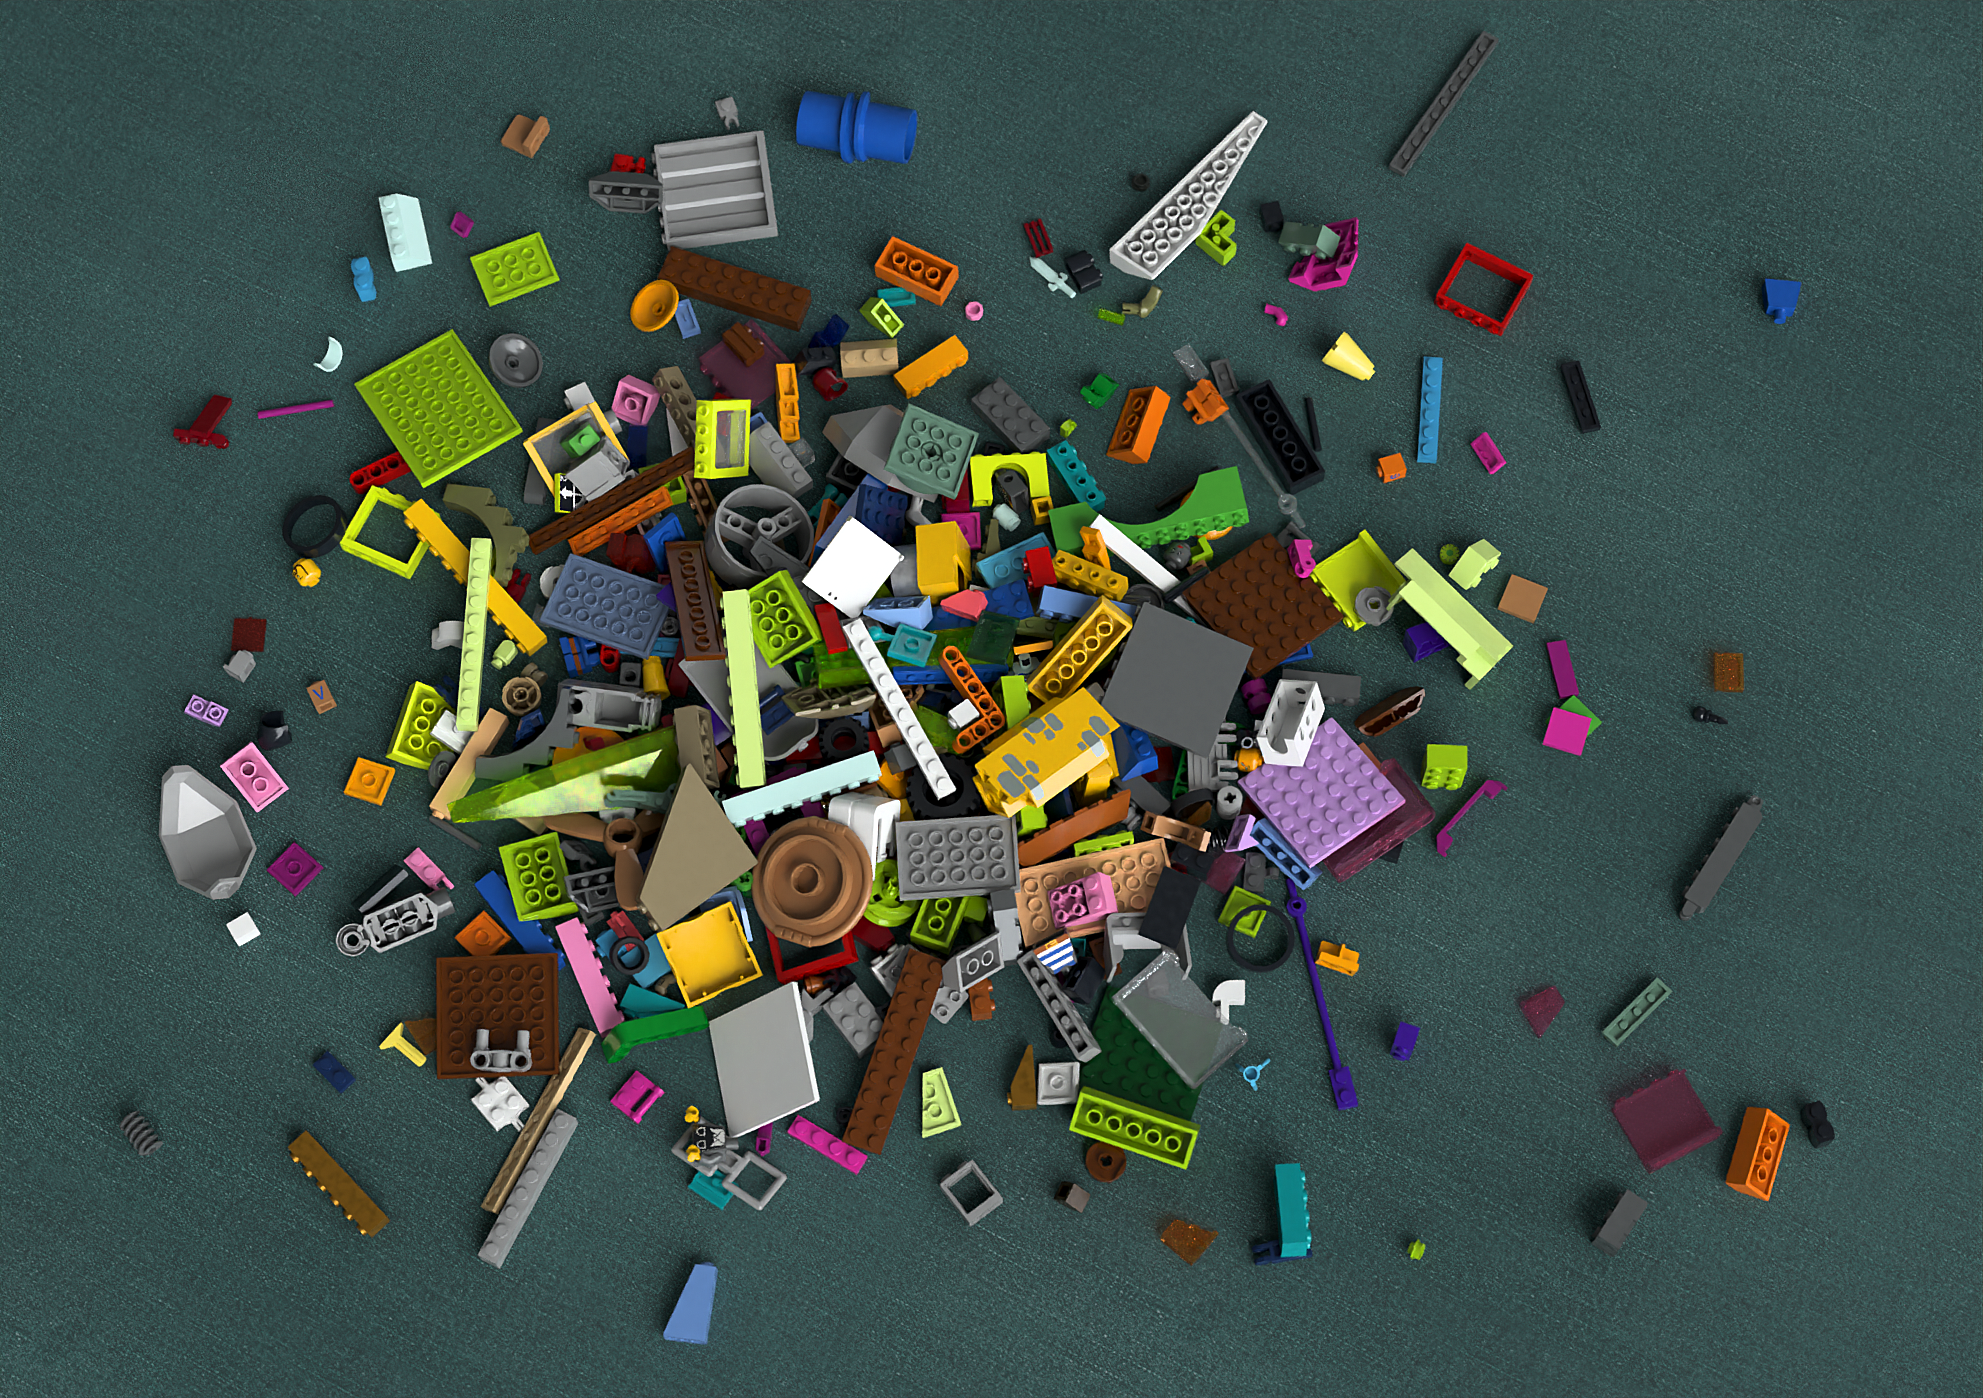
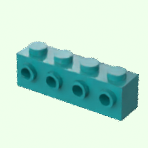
M1067 440L1046 450L1048 462L1075 504L1086 501L1095 512L1104 509L1106 497L1103 491L1098 490L1095 486L1096 481L1094 477L1086 472L1087 468L1083 460L1077 458L1074 446L1069 445Z

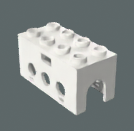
M1279 679L1257 734V740L1265 764L1303 767L1325 710L1317 682ZM1296 688H1302L1306 693H1298Z

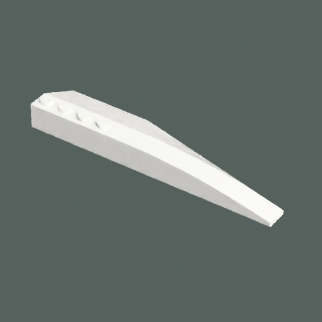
M1252 111L1110 249V263L1125 273L1153 280L1202 232L1265 127L1267 120Z

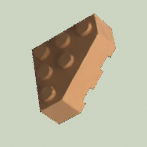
M922 684L898 685L915 717L918 719L920 712L916 703L925 692ZM874 691L876 699L873 706L868 708V711L884 748L902 741L903 737L878 692Z

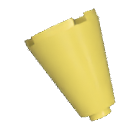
M1346 332L1341 334L1322 359L1324 364L1361 381H1364L1365 378L1369 380L1375 372L1372 362Z

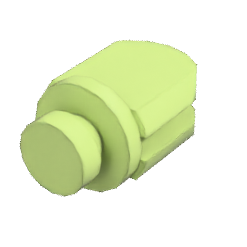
M504 640L494 652V660L491 664L499 670L503 666L510 664L518 654L515 644L510 640Z

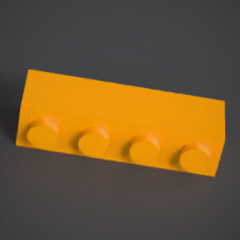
M954 335L894 374V384L907 400L911 397H916L927 386H933L938 379L948 376L956 367L963 366L968 360V350Z

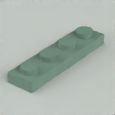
M1657 977L1601 1034L1617 1048L1672 993V990Z

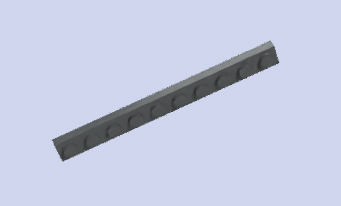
M1485 31L1482 32L1393 158L1388 169L1405 177L1499 42L1498 38Z

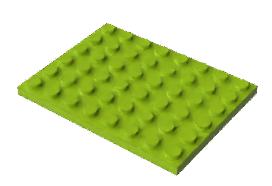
M453 329L354 384L423 488L523 432L519 423Z

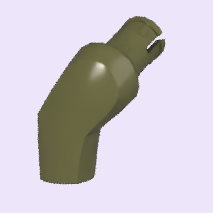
M1152 285L1140 304L1123 302L1122 314L1139 315L1141 318L1147 317L1157 305L1163 289Z

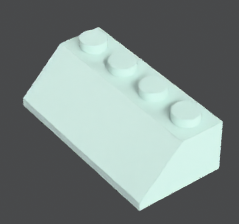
M401 194L379 197L391 259L396 272L432 264L418 198Z

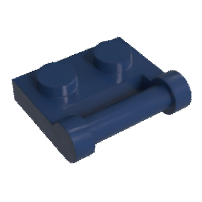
M778 684L773 687L774 690L759 700L760 709L779 696L781 698L786 695ZM781 700L760 716L761 728L768 736L795 715Z

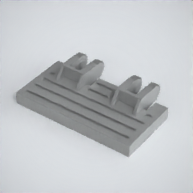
M1225 716L1219 731L1235 730L1236 724L1226 723ZM1218 734L1207 759L1187 751L1188 792L1202 788L1211 789L1212 792H1219L1223 787L1228 786V782H1219V780L1238 779L1237 772H1220V768H1236L1238 762L1227 760V744H1218V742H1235L1236 735Z

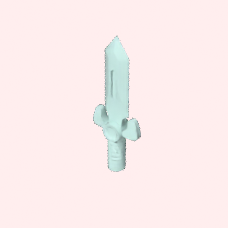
M1029 257L1031 266L1050 282L1048 287L1051 291H1055L1058 288L1064 291L1070 298L1076 295V292L1064 283L1068 279L1066 274L1060 273L1061 278H1058V274L1041 259Z

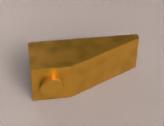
M1028 1045L1011 1084V1092H1007L1008 1105H1012V1111L1037 1109L1032 1045Z

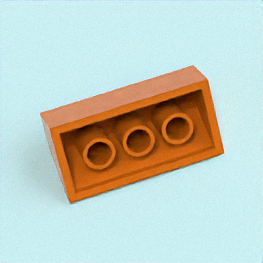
M1157 386L1130 389L1106 455L1131 464L1147 463L1171 397Z
M1747 1107L1725 1183L1738 1192L1768 1201L1790 1124L1768 1108Z

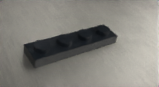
M1580 361L1561 364L1560 369L1581 433L1600 430L1601 425Z

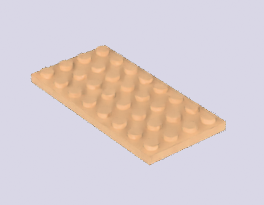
M1164 838L1019 869L1021 892L1015 893L1025 949L1032 948L1033 944L1061 930L1055 929L1047 891L1097 872L1110 876L1118 913L1147 912L1163 867L1171 868ZM1107 918L1067 927L1071 939L1105 931Z

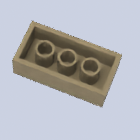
M698 705L674 709L673 723L677 732L675 742L679 748L677 759L681 770L688 764H691L708 790L720 788L711 711Z

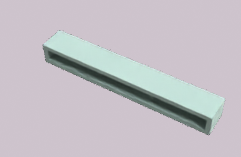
M873 750L724 800L722 804L727 818L733 826L735 825V828L746 825V821L752 819L759 821L766 818L765 815L773 813V815L783 813L787 807L791 806L792 809L803 806L805 801L816 802L821 800L823 795H837L841 793V789L848 787L850 790L859 787L860 783L865 781L868 783L878 781L882 773Z

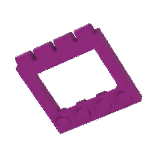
M793 767L767 779V786L805 774L807 771L805 767L801 769ZM760 788L743 790L732 795L731 798ZM808 800L803 802V806L800 807L804 817H812L813 815L820 818L826 817L820 801L812 804ZM752 819L746 821L744 828L757 856L770 836L763 820L754 821Z

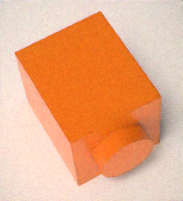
M1401 453L1380 458L1377 467H1375L1378 478L1381 477L1383 483L1405 477L1407 470Z

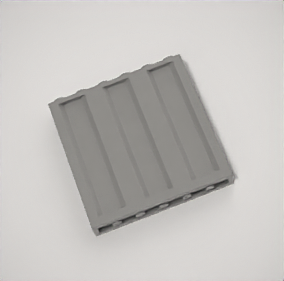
M763 131L654 145L655 152L651 153L653 164L657 165V168L653 169L654 177L663 184V202L658 204L659 212L663 213V217H660L661 228L665 229V233H662L663 245L667 244L668 251H670L671 246L686 249L778 236Z

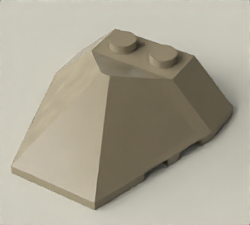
M847 664L829 669L824 672L822 678L818 680L813 678L809 681L810 685L803 689L800 686L781 697L783 703L797 717L829 720L863 712L872 707L876 699L875 694L869 687L860 689L856 685L853 670Z

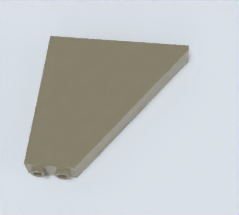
M688 764L681 770L635 898L638 903L636 904L638 910L647 916L649 926L658 933L664 931L758 864L750 849L691 764Z

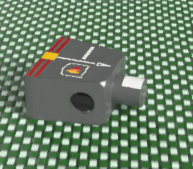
M1004 468L999 469L995 476L997 477L998 491L1005 503L1016 514L1029 509L1030 501L1025 484L1014 470L1006 472Z

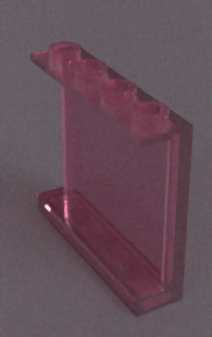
M753 319L744 325L750 328L752 331L751 335L755 339L758 337L763 342L764 356L755 361L749 368L723 343V340L699 358L700 370L704 375L708 374L711 377L713 385L716 388L720 387L723 395L733 399L751 400L750 410L776 391L775 365L791 364V361ZM796 374V379L799 380L800 376Z
M1675 1069L1667 1074L1668 1077L1661 1080L1658 1078L1650 1083V1087L1646 1089L1641 1087L1633 1091V1096L1627 1099L1625 1096L1619 1098L1614 1102L1615 1105L1611 1109L1649 1174L1718 1139L1723 1134L1721 1127H1716L1686 1078V1069L1681 1071Z

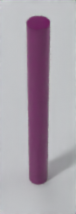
M331 399L258 411V418L262 419L334 407V401Z

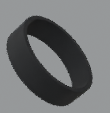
M1202 788L1181 795L1170 806L1175 818L1182 819L1208 810L1215 804V799L1211 789Z

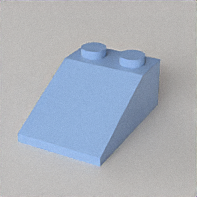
M930 596L874 598L863 610L864 615L897 629L901 623L923 630L933 618Z

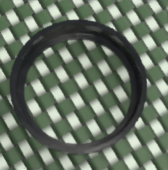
M315 495L305 498L297 503L287 514L282 528L283 538L286 544L301 557L317 558L332 551L343 539L347 530V516L338 503L328 496ZM328 504L334 507L336 512L335 525L324 540L312 546H299L292 542L291 534L293 527L304 512L318 505Z
M1259 904L1241 910L1232 918L1228 925L1225 939L1228 953L1239 967L1253 973H1266L1277 969L1288 960L1294 948L1295 935L1292 924L1285 914L1275 907ZM1252 911H1269L1277 915L1287 928L1289 935L1287 950L1283 957L1272 965L1255 966L1249 964L1240 957L1235 949L1233 941L1234 929L1238 921Z

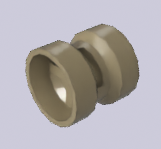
M533 662L528 664L520 675L521 678L529 677L534 680L539 688L548 678V675L544 671H540Z

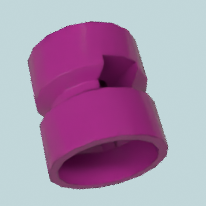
M1261 678L1249 681L1241 687L1245 700H1248L1247 706L1253 715L1267 711L1272 699L1271 695L1266 693L1268 688L1264 679Z

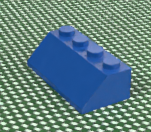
M1116 721L1120 726L1111 732L1121 781L1123 782L1159 769L1157 754L1147 733Z

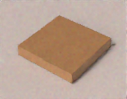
M1512 574L1498 610L1534 624L1548 588Z

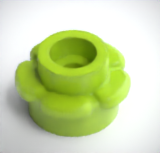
M1420 1240L1411 1242L1408 1248L1410 1258L1420 1260L1425 1250V1244L1420 1243Z

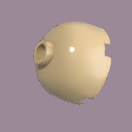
M515 677L503 687V704L513 715L524 717L539 708L542 699L541 690L531 678Z

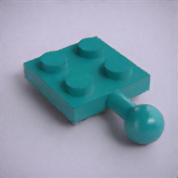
M901 623L895 635L882 632L879 626H871L867 630L873 641L881 639L891 643L887 656L920 667H925L937 640L936 634Z

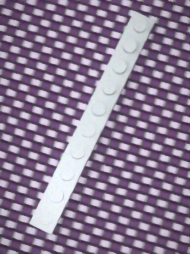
M858 619L844 626L842 630L937 799L939 800L956 791L953 782L862 620Z

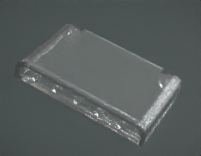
M1166 949L1112 997V1000L1182 1080L1194 1090L1249 1041L1246 1038L1248 1034L1242 1027L1232 1026L1180 968L1178 962L1180 958L1177 954Z

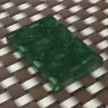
M982 610L967 651V657L1005 666L1020 625V618Z

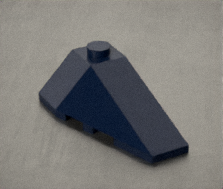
M539 709L521 718L512 745L513 751L525 747L546 729L547 726Z

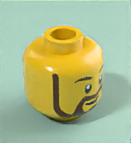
M301 558L294 563L292 574L301 586L313 587L319 582L321 570L312 559Z

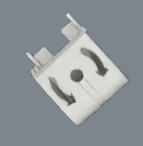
M857 792L836 796L830 801L828 820L847 825L863 842L871 860L873 881H875L877 847V863L886 859V848L890 849V856H893L897 849L895 822H900V801Z

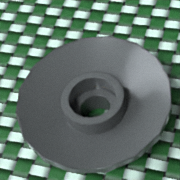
M447 750L441 751L432 760L428 771L429 783L433 787L441 788L457 762L456 756L452 752Z

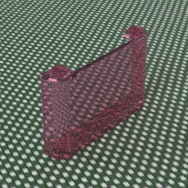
M1394 757L1382 762L1379 772L1404 797L1405 804L1322 860L1338 883L1347 880L1430 823L1436 816L1435 810Z

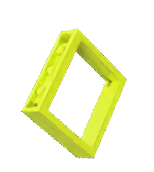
M372 485L340 542L342 550L407 579H411L429 547L426 542H419L407 564L355 542L356 537L378 500L403 511H406L416 503V501L410 502L400 494H391L384 487L378 488ZM430 508L442 521L439 513L435 512L434 509Z

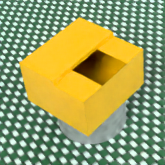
M956 521L916 526V544L892 547L904 556V559L899 561L890 573L895 597L930 596L931 608L940 606L942 600L966 589L968 590V581L972 580L971 551Z

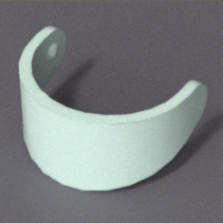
M328 337L329 348L325 358L320 364L314 363L315 367L328 372L335 370L342 359V347L338 341L331 337Z

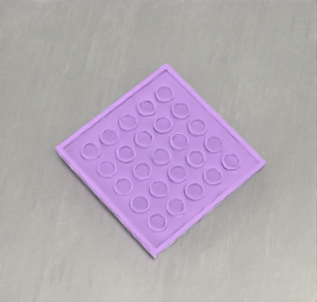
M1332 717L1318 726L1303 767L1263 763L1262 766H1259L1237 781L1238 786L1309 868L1405 804L1404 797Z

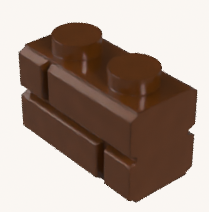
M737 322L731 329L722 334V340L737 358L749 368L755 361L764 356V344L758 337L755 339L751 335L752 331L747 325L742 326L740 322Z

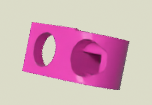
M1294 539L1287 551L1295 574L1301 578H1307L1316 566V562L1310 553L1313 547L1312 541Z

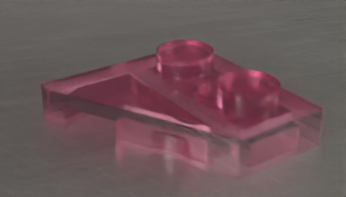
M1225 852L1215 859L1207 881L1201 880V882L1226 895L1246 860L1232 852Z
M1554 985L1521 1002L1519 1007L1539 1039L1543 1036L1565 1002Z

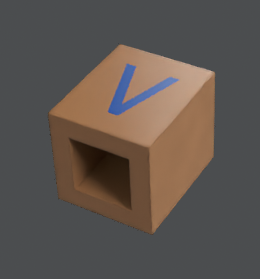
M325 680L316 681L306 688L319 714L337 706Z

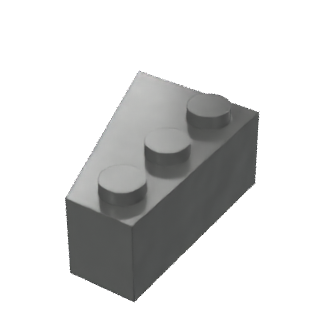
M1628 1189L1624 1194L1619 1193L1613 1202L1617 1204L1613 1211L1608 1210L1603 1218L1606 1221L1602 1228L1598 1226L1592 1235L1595 1238L1592 1244L1612 1258L1619 1251L1649 1204Z

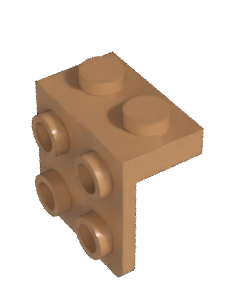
M517 115L501 139L502 145L533 158L544 138L549 133L550 127L547 118L540 116L538 121L535 122L522 115Z

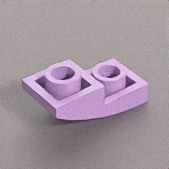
M193 694L184 713L208 724L220 727L229 710Z

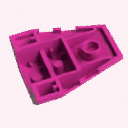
M1357 217L1325 224L1327 228L1341 237L1334 257L1320 259L1313 254L1305 256L1300 263L1296 262L1288 280L1314 292L1346 285L1358 256Z

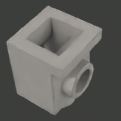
M239 650L237 654L231 657L229 666L225 664L223 668L228 675L244 683L256 663L250 652Z

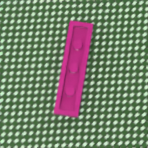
M800 1115L796 1117L787 1131L792 1137L856 1175L868 1158L865 1154L841 1142L840 1139Z

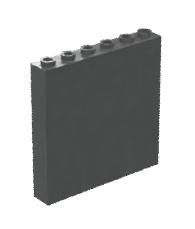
M1144 602L1142 606H1137L1134 616L1137 617L1136 621L1127 632L1129 635L1127 642L1123 641L1118 652L1122 654L1120 659H1115L1111 670L1114 671L1112 678L1107 677L1103 688L1107 689L1104 697L1100 695L1097 702L1114 720L1207 759L1254 648Z

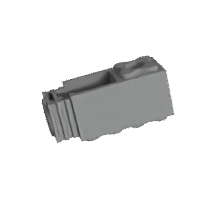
M566 679L558 683L556 709L559 704L562 687L572 686V692H575L574 704H571L573 722L569 724L624 732H633L639 728L652 731L658 727L662 708L661 694L655 696L654 693L648 695V693L644 692L643 688Z

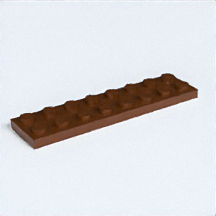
M703 540L665 542L664 550L685 661L725 660L726 653Z

